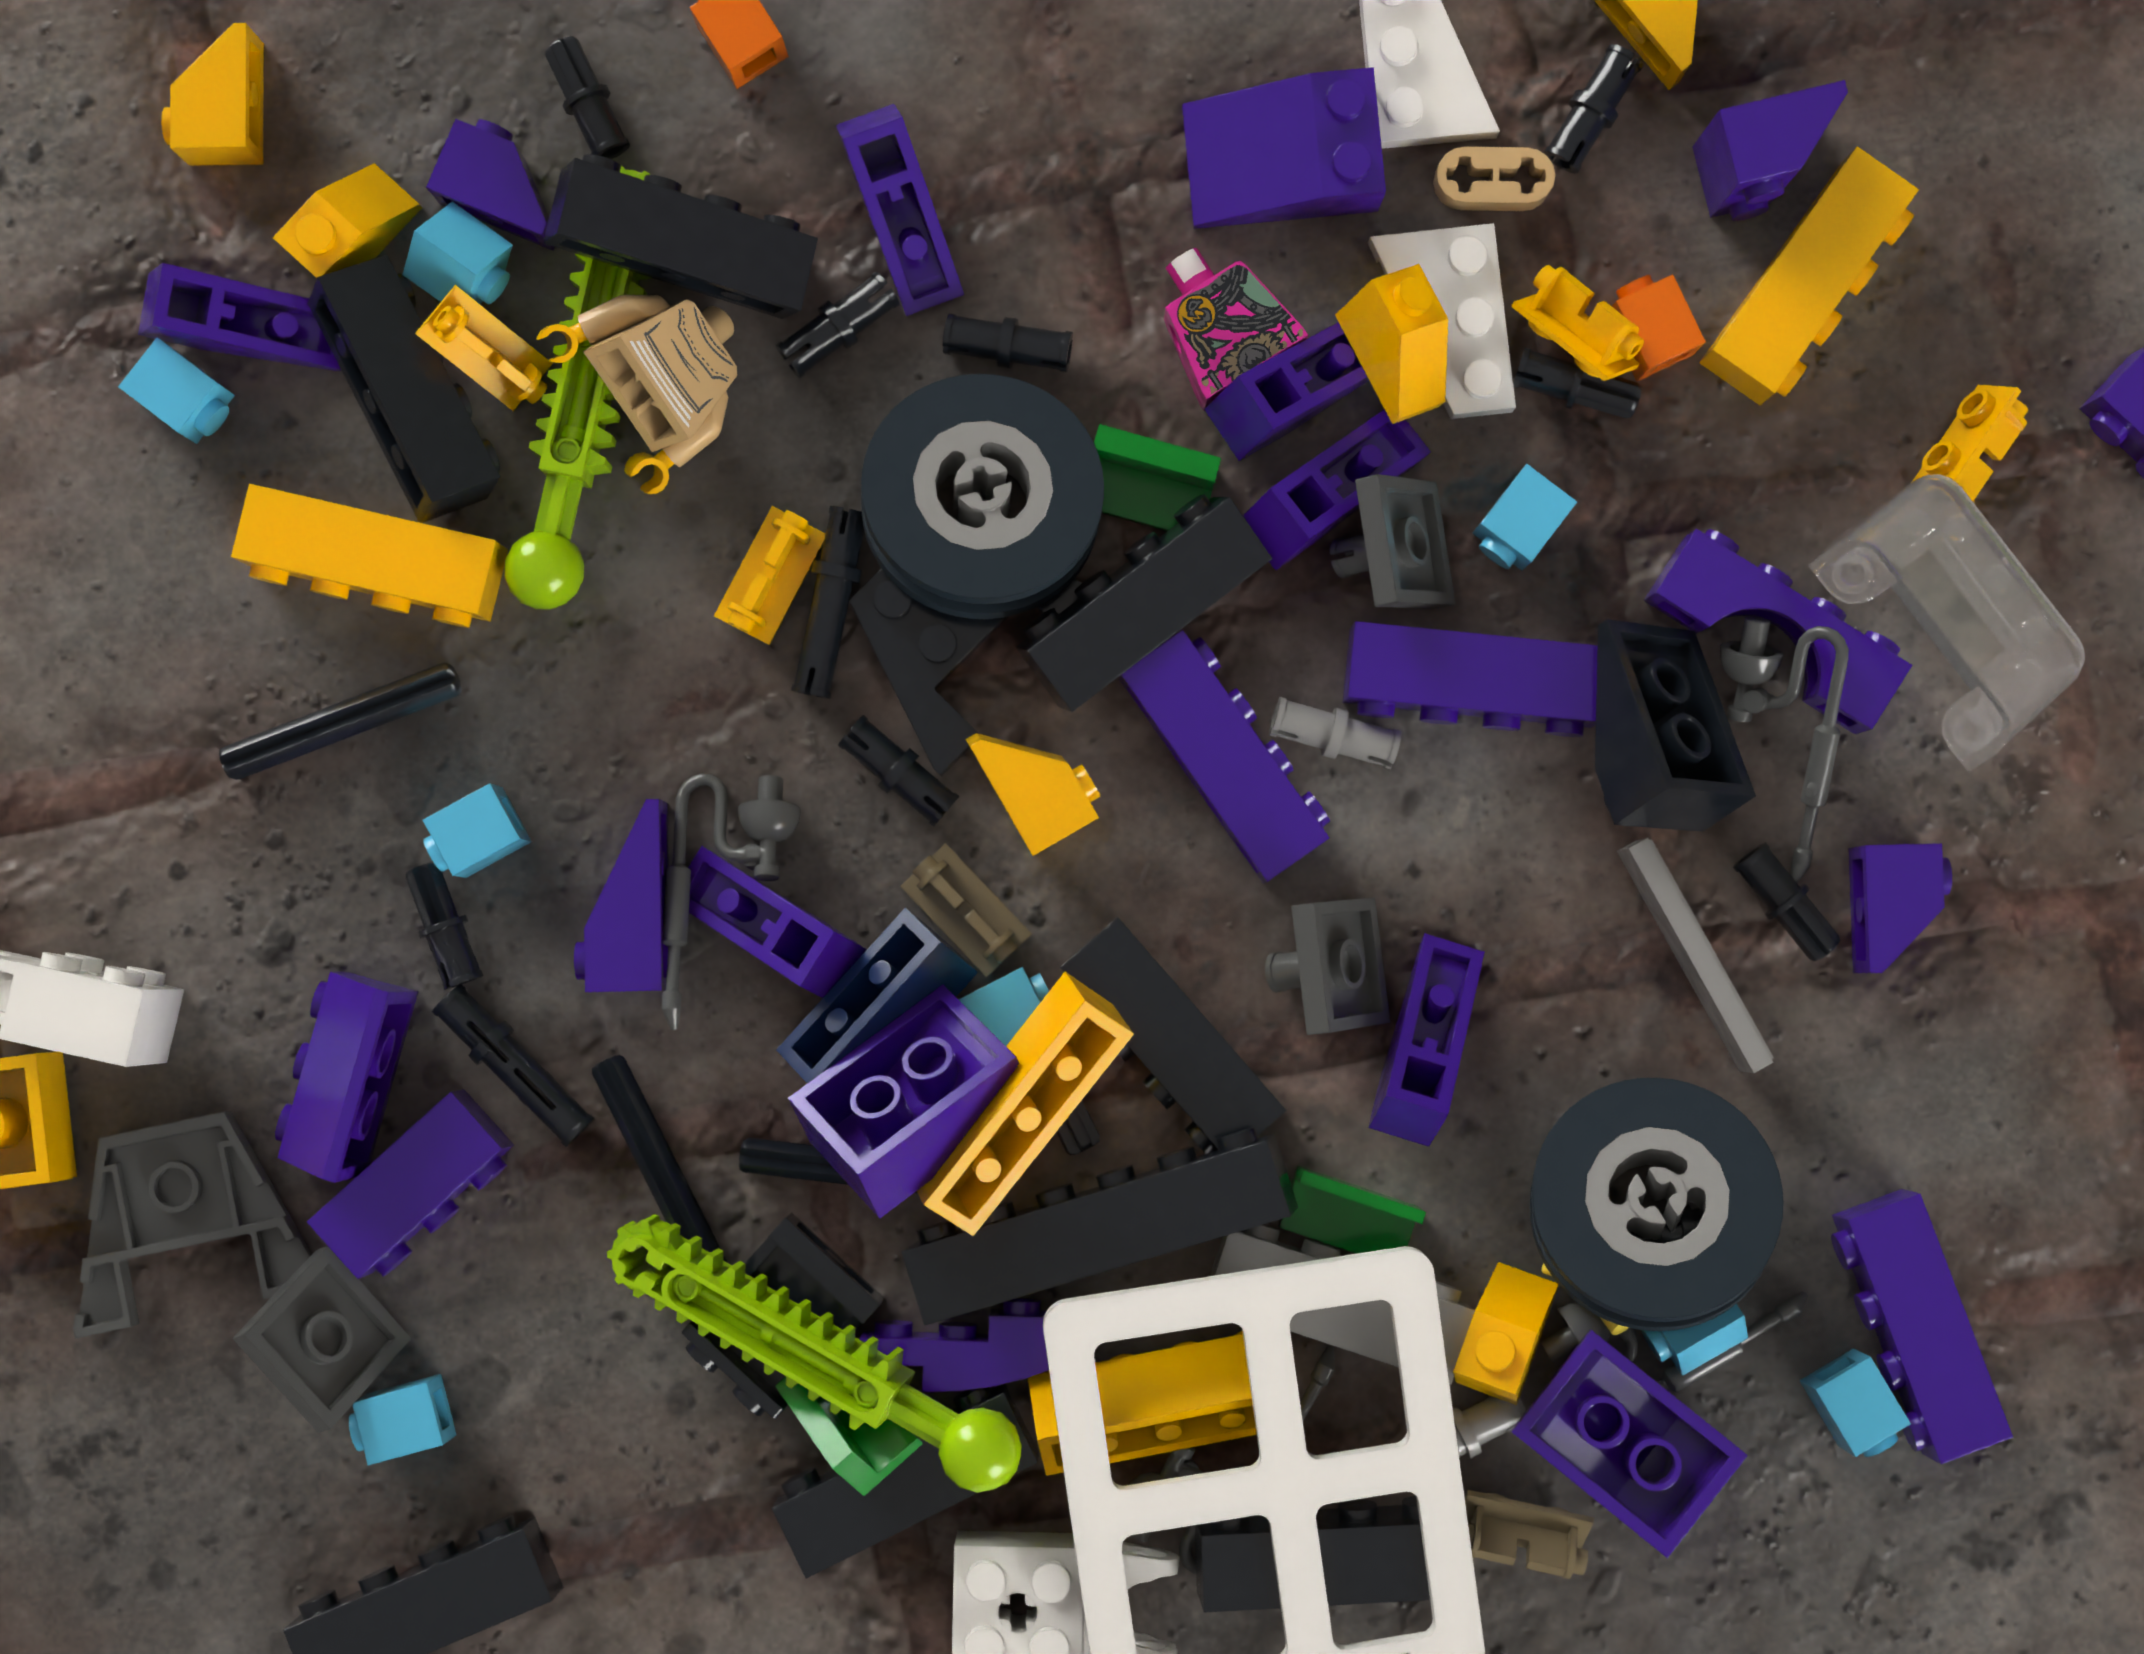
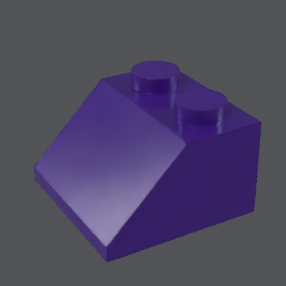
M1845 80L1732 106L1718 111L1692 146L1710 218L1730 213L1732 221H1741L1759 216L1769 210L1768 204L1785 193L1784 188L1802 169L1847 95L1848 90Z

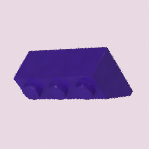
M330 972L328 981H321L318 984L310 1008V1016L316 1018L310 1043L304 1042L301 1045L293 1066V1078L299 1080L293 1104L287 1103L284 1106L276 1126L275 1139L282 1142L278 1159L320 1179L334 1183L357 1177L370 1165L419 991L349 972Z

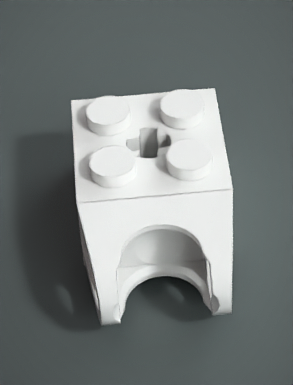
M0 950V1039L124 1067L167 1063L184 989L164 985L166 974L154 970L127 966V969L106 966L105 971H102L105 960L75 953L61 955L43 952L40 959Z
M957 1531L954 1544L952 1654H1090L1073 1533ZM1123 1542L1122 1554L1127 1589L1139 1583L1151 1582L1160 1577L1173 1576L1178 1573L1180 1557L1177 1554L1160 1548ZM1020 1593L1025 1595L1026 1605L1035 1608L1032 1611L1027 1610L1025 1615H1014L1010 1609L1004 1608L1002 1604H1010L1011 1594ZM1134 1631L1137 1654H1178L1175 1643Z

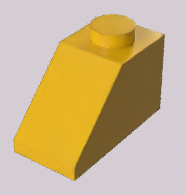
M1594 0L1666 88L1671 90L1676 86L1692 64L1698 0Z
M233 23L170 85V107H164L162 111V133L166 144L170 145V148L189 166L263 165L264 43L247 23Z
M374 163L316 191L274 235L273 239L317 278L376 258L423 207Z
M1420 264L1371 279L1335 316L1392 424L1436 409L1445 403L1448 317Z
M978 733L965 739L1032 856L1099 818L1091 802L1101 796L1082 764L1071 769L1068 762L1060 755Z
M1498 1262L1475 1309L1453 1371L1456 1383L1517 1405L1559 1284Z

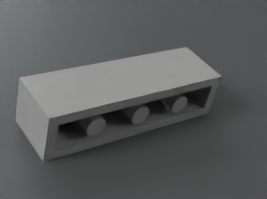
M1263 1224L1223 1236L1210 1276L1338 1257L1341 1250L1306 1238L1300 1249L1277 1241L1280 1230ZM1436 1281L1449 1384L1452 1385L1453 1371L1475 1310L1468 1304L1460 1302L1462 1290ZM1376 1300L1299 1312L1290 1320L1291 1332L1399 1367L1391 1307L1387 1301Z

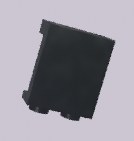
M792 1212L784 1218L764 1243L745 1262L746 1274L756 1278L763 1273L767 1276L768 1287L775 1291L783 1286L789 1289V1299L798 1304L805 1299L811 1301V1312L820 1317L830 1312L833 1314V1324L842 1330L852 1325L856 1331L880 1306L884 1299L875 1288ZM693 1321L682 1330V1334L690 1341L685 1348L691 1357L711 1373H714L718 1368L721 1369L737 1384L732 1390L733 1394L752 1413L761 1416L766 1411L771 1417L777 1419L788 1406L775 1387L786 1377L778 1371L767 1375L764 1373L763 1362L756 1358L745 1362L742 1360V1350L734 1345L723 1349L720 1347V1337L712 1332L704 1337L699 1335L698 1324Z

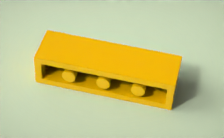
M1857 146L1838 166L1699 363L1759 406L1776 392L1785 397L1807 368V365L1799 360L1811 342L1820 347L1841 321L1843 315L1836 311L1835 308L1848 291L1857 296L1877 270L1879 265L1871 260V257L1880 244L1884 241L1892 246L1912 221L1915 214L1906 208L1919 189Z
M249 483L231 557L250 566L249 577L257 580L287 586L289 576L311 580L310 591L318 594L348 600L350 590L373 595L371 601L373 606L404 614H409L411 604L434 609L432 619L470 628L472 618L491 622L508 549L493 539Z
M1067 972L1062 974L1006 1045L1017 1057L1018 1067L933 1179L917 1190L924 1206L970 1235L974 1236L1134 1035L1112 1003Z
M1242 1331L1233 1336L1203 1342H1182L1174 1345L1172 1348L1136 1355L1120 1354L1109 1360L1095 1362L1109 1464L1257 1435ZM1048 1370L1028 1378L1036 1436L1046 1476L1064 1473L1050 1373Z

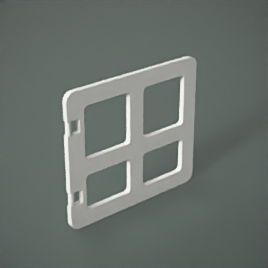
M1409 1246L1066 1298L1055 1302L1048 1308L1043 1318V1332L1090 1654H1137L1122 1554V1544L1127 1537L1256 1515L1264 1516L1269 1520L1286 1641L1285 1648L1280 1654H1485L1435 1274L1432 1263L1423 1252ZM1376 1300L1387 1301L1391 1307L1407 1425L1406 1436L1397 1443L1313 1455L1306 1449L1290 1333V1320L1299 1312ZM1228 1323L1239 1325L1243 1332L1259 1447L1257 1461L1250 1466L1124 1486L1116 1484L1112 1480L1094 1359L1096 1348L1105 1342ZM1400 1492H1411L1416 1495L1433 1618L1432 1624L1423 1632L1350 1644H1338L1332 1637L1316 1521L1317 1511L1326 1504Z

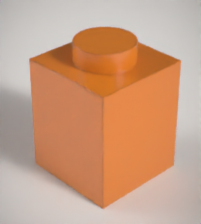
M697 0V3L689 7L698 30L736 89L789 57L781 33L759 0Z
M1673 274L1655 283L1651 275H1646L1616 291L1619 300H1616L1612 307L1639 327L1638 335L1644 339L1641 350L1633 357L1640 363L1637 369L1632 370L1636 382L1693 356L1706 343Z

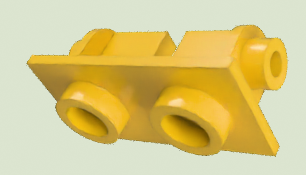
M1550 265L1543 267L1533 281V285L1539 289L1537 294L1513 302L1511 307L1528 320L1530 328L1536 334L1556 342L1574 357L1576 365L1588 375L1607 381L1635 370L1640 365L1633 358L1644 344V339L1638 335L1639 327L1605 301L1597 303L1589 317L1584 312L1595 293L1563 267L1557 269Z
M456 284L415 333L512 411L524 399L531 404L536 403L546 392L547 384L541 378L553 363L548 362L546 357Z
M1978 384L1975 390L1960 403L1957 409V416L1941 440L1926 453L1922 461V467L1909 487L1913 490L1941 493L1937 503L1945 510L1954 514H1959L1963 507H1971L1975 498L1994 472L1979 458L1984 451L1992 460L2001 461L2019 433L2027 425L2024 416L2028 412V408L2021 401L2017 400L2021 390L2018 387Z
M771 506L714 617L770 645L806 578L813 561L816 559L824 543L826 533L810 526L806 519L789 510L783 512Z

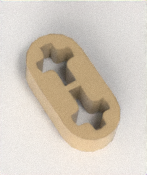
M1524 147L1454 148L1444 155L1435 171L1433 185L1439 200L1452 209L1527 211L1535 209L1544 202L1554 186L1556 175L1554 165L1548 156L1537 149ZM1458 165L1467 166L1469 176L1489 177V181H1474L1468 192L1464 193L1459 192V186L1456 181L1447 180V177L1454 174ZM1520 166L1529 167L1530 176L1540 178L1541 182L1535 183L1530 193L1526 194L1521 193L1519 182L1499 181V177H1514Z

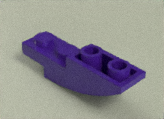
M1016 1298L1003 1302V1309H991L988 1334H977V1324L968 1322H942L938 1325V1333L913 1332V1322L882 1320L875 1322V1331H864L859 1340L866 1342L872 1336L878 1339L877 1350L885 1355L890 1354L898 1346L904 1349L902 1365L923 1366L922 1392L963 1391L993 1387L1026 1379L1049 1370L1043 1332V1318L1047 1310H1041V1300Z

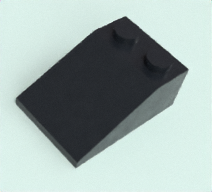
M1606 619L1598 625L1595 771L1604 794L1605 805L1611 814L1614 825L1703 832L1756 797L1695 631Z

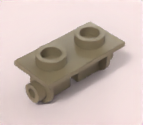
M946 843L932 856L929 855L913 870V874L900 886L986 978L1032 935Z
M1467 1491L1465 1505L1473 1558L1476 1557L1513 1566L1518 1546L1526 1548V1569L1561 1576L1565 1579H1570L1572 1574L1584 1575L1588 1562V1550L1582 1549L1592 1528L1594 1517L1571 1513L1560 1507H1544L1512 1500L1496 1493Z

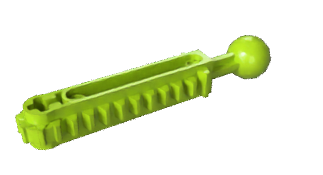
M621 166L620 173L644 180L646 175H650L645 170L640 173L635 170H625L623 166ZM575 253L578 261L585 267L584 271L570 274L569 280L574 287L579 289V293L576 296L565 297L564 305L574 315L572 320L560 321L559 324L566 325L567 327L579 323L578 315L620 295H647L645 289L639 286L638 283L639 280L650 279L651 277ZM588 340L578 344V350L574 357L567 362H563L561 368L548 370L547 377L557 386L556 393L543 394L541 401L552 411L550 417L537 419L536 426L546 434V437L542 440L530 441L528 447L540 459L538 468L546 476L534 532L524 535L512 545L505 559L504 577L510 592L520 603L534 609L556 608L566 604L577 594L584 579V561L579 548L571 541L582 488L592 489L595 475L612 472V465L605 457L600 455V450L616 446V439L605 431L607 424L619 423L621 416L617 410L611 407V401L616 399L584 354V351L592 346ZM567 344L554 346V355L561 356L566 351Z
M651 1215L637 1223L631 1221L617 1230L618 1236L614 1240L612 1249L607 1251V1258L612 1260V1268L616 1274L614 1280L618 1285L623 1283L633 1290V1296L637 1298L645 1294L654 1298V1308L659 1311L666 1307L676 1311V1321L681 1324L688 1319L698 1324L699 1335L704 1337L710 1332L720 1337V1347L723 1349H727L731 1345L742 1350V1360L745 1362H749L753 1358L763 1362L764 1373L767 1375H771L774 1371L785 1375L786 1386L789 1388H793L796 1384L802 1385L808 1389V1399L813 1402L818 1397L831 1402L830 1412L835 1415L841 1410L850 1414L849 1428L855 1431L865 1422L877 1429L886 1419L893 1421L939 1448V1457L945 1474L959 1488L976 1493L994 1490L1008 1483L1016 1473L1022 1449L1016 1426L1002 1412L984 1407L969 1409L958 1414L911 1387L909 1384L915 1372L902 1365L904 1349L898 1346L890 1354H883L877 1350L878 1339L872 1336L866 1342L859 1340L855 1337L854 1326L849 1325L843 1330L833 1324V1314L830 1312L825 1313L821 1317L811 1312V1301L805 1299L799 1304L789 1299V1289L783 1286L777 1291L767 1286V1276L763 1273L756 1278L749 1276L745 1273L746 1264L739 1261L734 1265L723 1260V1250L717 1248L711 1253L702 1248L701 1237L696 1235L690 1240L680 1235V1225L677 1223L670 1225L662 1221L659 1215Z

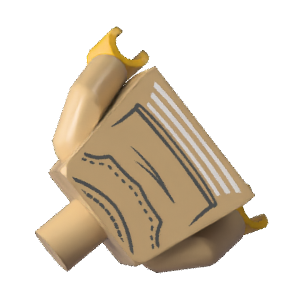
M620 295L578 315L579 323L567 327L566 325L554 324L544 327L537 335L536 340L543 339L554 331L560 332L565 336L567 349L561 356L547 360L552 363L569 361L576 354L578 344L587 340L592 346L588 347L584 354L650 450L654 452L662 449L655 456L645 452L636 453L628 459L624 468L625 474L632 477L638 474L644 466L653 464L654 475L651 480L645 482L640 487V490L647 494H657L663 491L668 484V469L674 464L682 467L721 433L729 398L726 390L737 377V366L722 344L733 336L734 324L728 314L722 309L709 306L701 313L696 304L689 299L670 306L667 301L658 295Z

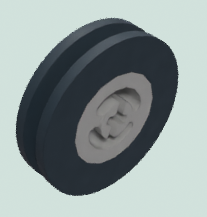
M969 374L946 378L931 383L906 397L890 411L875 431L869 443L862 468L861 512L863 527L870 549L879 566L902 591L923 605L942 613L970 619H994L1017 615L1032 610L1059 594L1079 574L1088 560L1098 533L1104 500V478L1099 454L1092 438L1076 415L1062 402L1039 387L1025 381L994 374ZM1007 473L1018 481L1026 495L1027 502L1023 510L1015 518L1011 519L1007 518L1009 513L1012 484L1011 482L1006 483ZM953 474L956 475L954 480L953 510L958 509L957 520L946 513L937 498L939 486L948 476ZM975 492H982L983 497L988 501H982L979 493Z
M1637 1078L1620 1081L1595 1090L1575 1103L1558 1119L1547 1135L1539 1152L1533 1174L1529 1206L1532 1233L1538 1252L1554 1280L1572 1299L1593 1314L1621 1326L1647 1331H1672L1700 1325L1716 1318L1738 1303L1752 1289L1761 1276L1776 1246L1783 1219L1784 1201L1779 1170L1768 1144L1753 1123L1734 1105L1719 1095L1688 1082L1666 1078ZM1643 1165L1666 1167L1649 1168L1644 1184L1639 1175H1635L1628 1187L1623 1204L1617 1205L1610 1201L1608 1194L1613 1181L1627 1170ZM1646 1190L1654 1201H1660L1664 1198L1667 1201L1663 1216L1655 1206H1649L1645 1209L1642 1206ZM1686 1203H1695L1700 1208L1699 1224L1682 1239L1664 1244L1643 1241L1629 1233L1634 1232L1644 1239H1660L1665 1224H1667L1671 1233L1675 1231L1681 1220Z

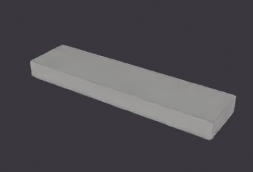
M1649 838L1636 840L1617 850L1619 857L1738 1070L1756 1073L1774 1063L1772 1061L1774 1058L1653 840Z

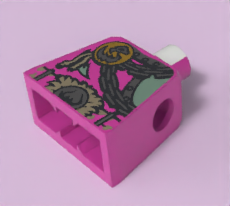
M1193 248L1175 258L1166 267L1168 274L1182 296L1165 307L1164 321L1203 411L1237 376L1307 339L1308 334L1303 326L1243 262L1237 261L1214 275L1199 250Z

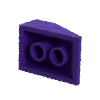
M1374 67L1308 73L1182 104L1193 229L1379 211L1386 193Z
M941 985L788 1097V1100L810 1143L880 1219L933 1179L1018 1067L1019 1062L1017 1057L944 985Z
M1591 1329L1511 1429L1514 1435L1667 1559L1748 1456Z

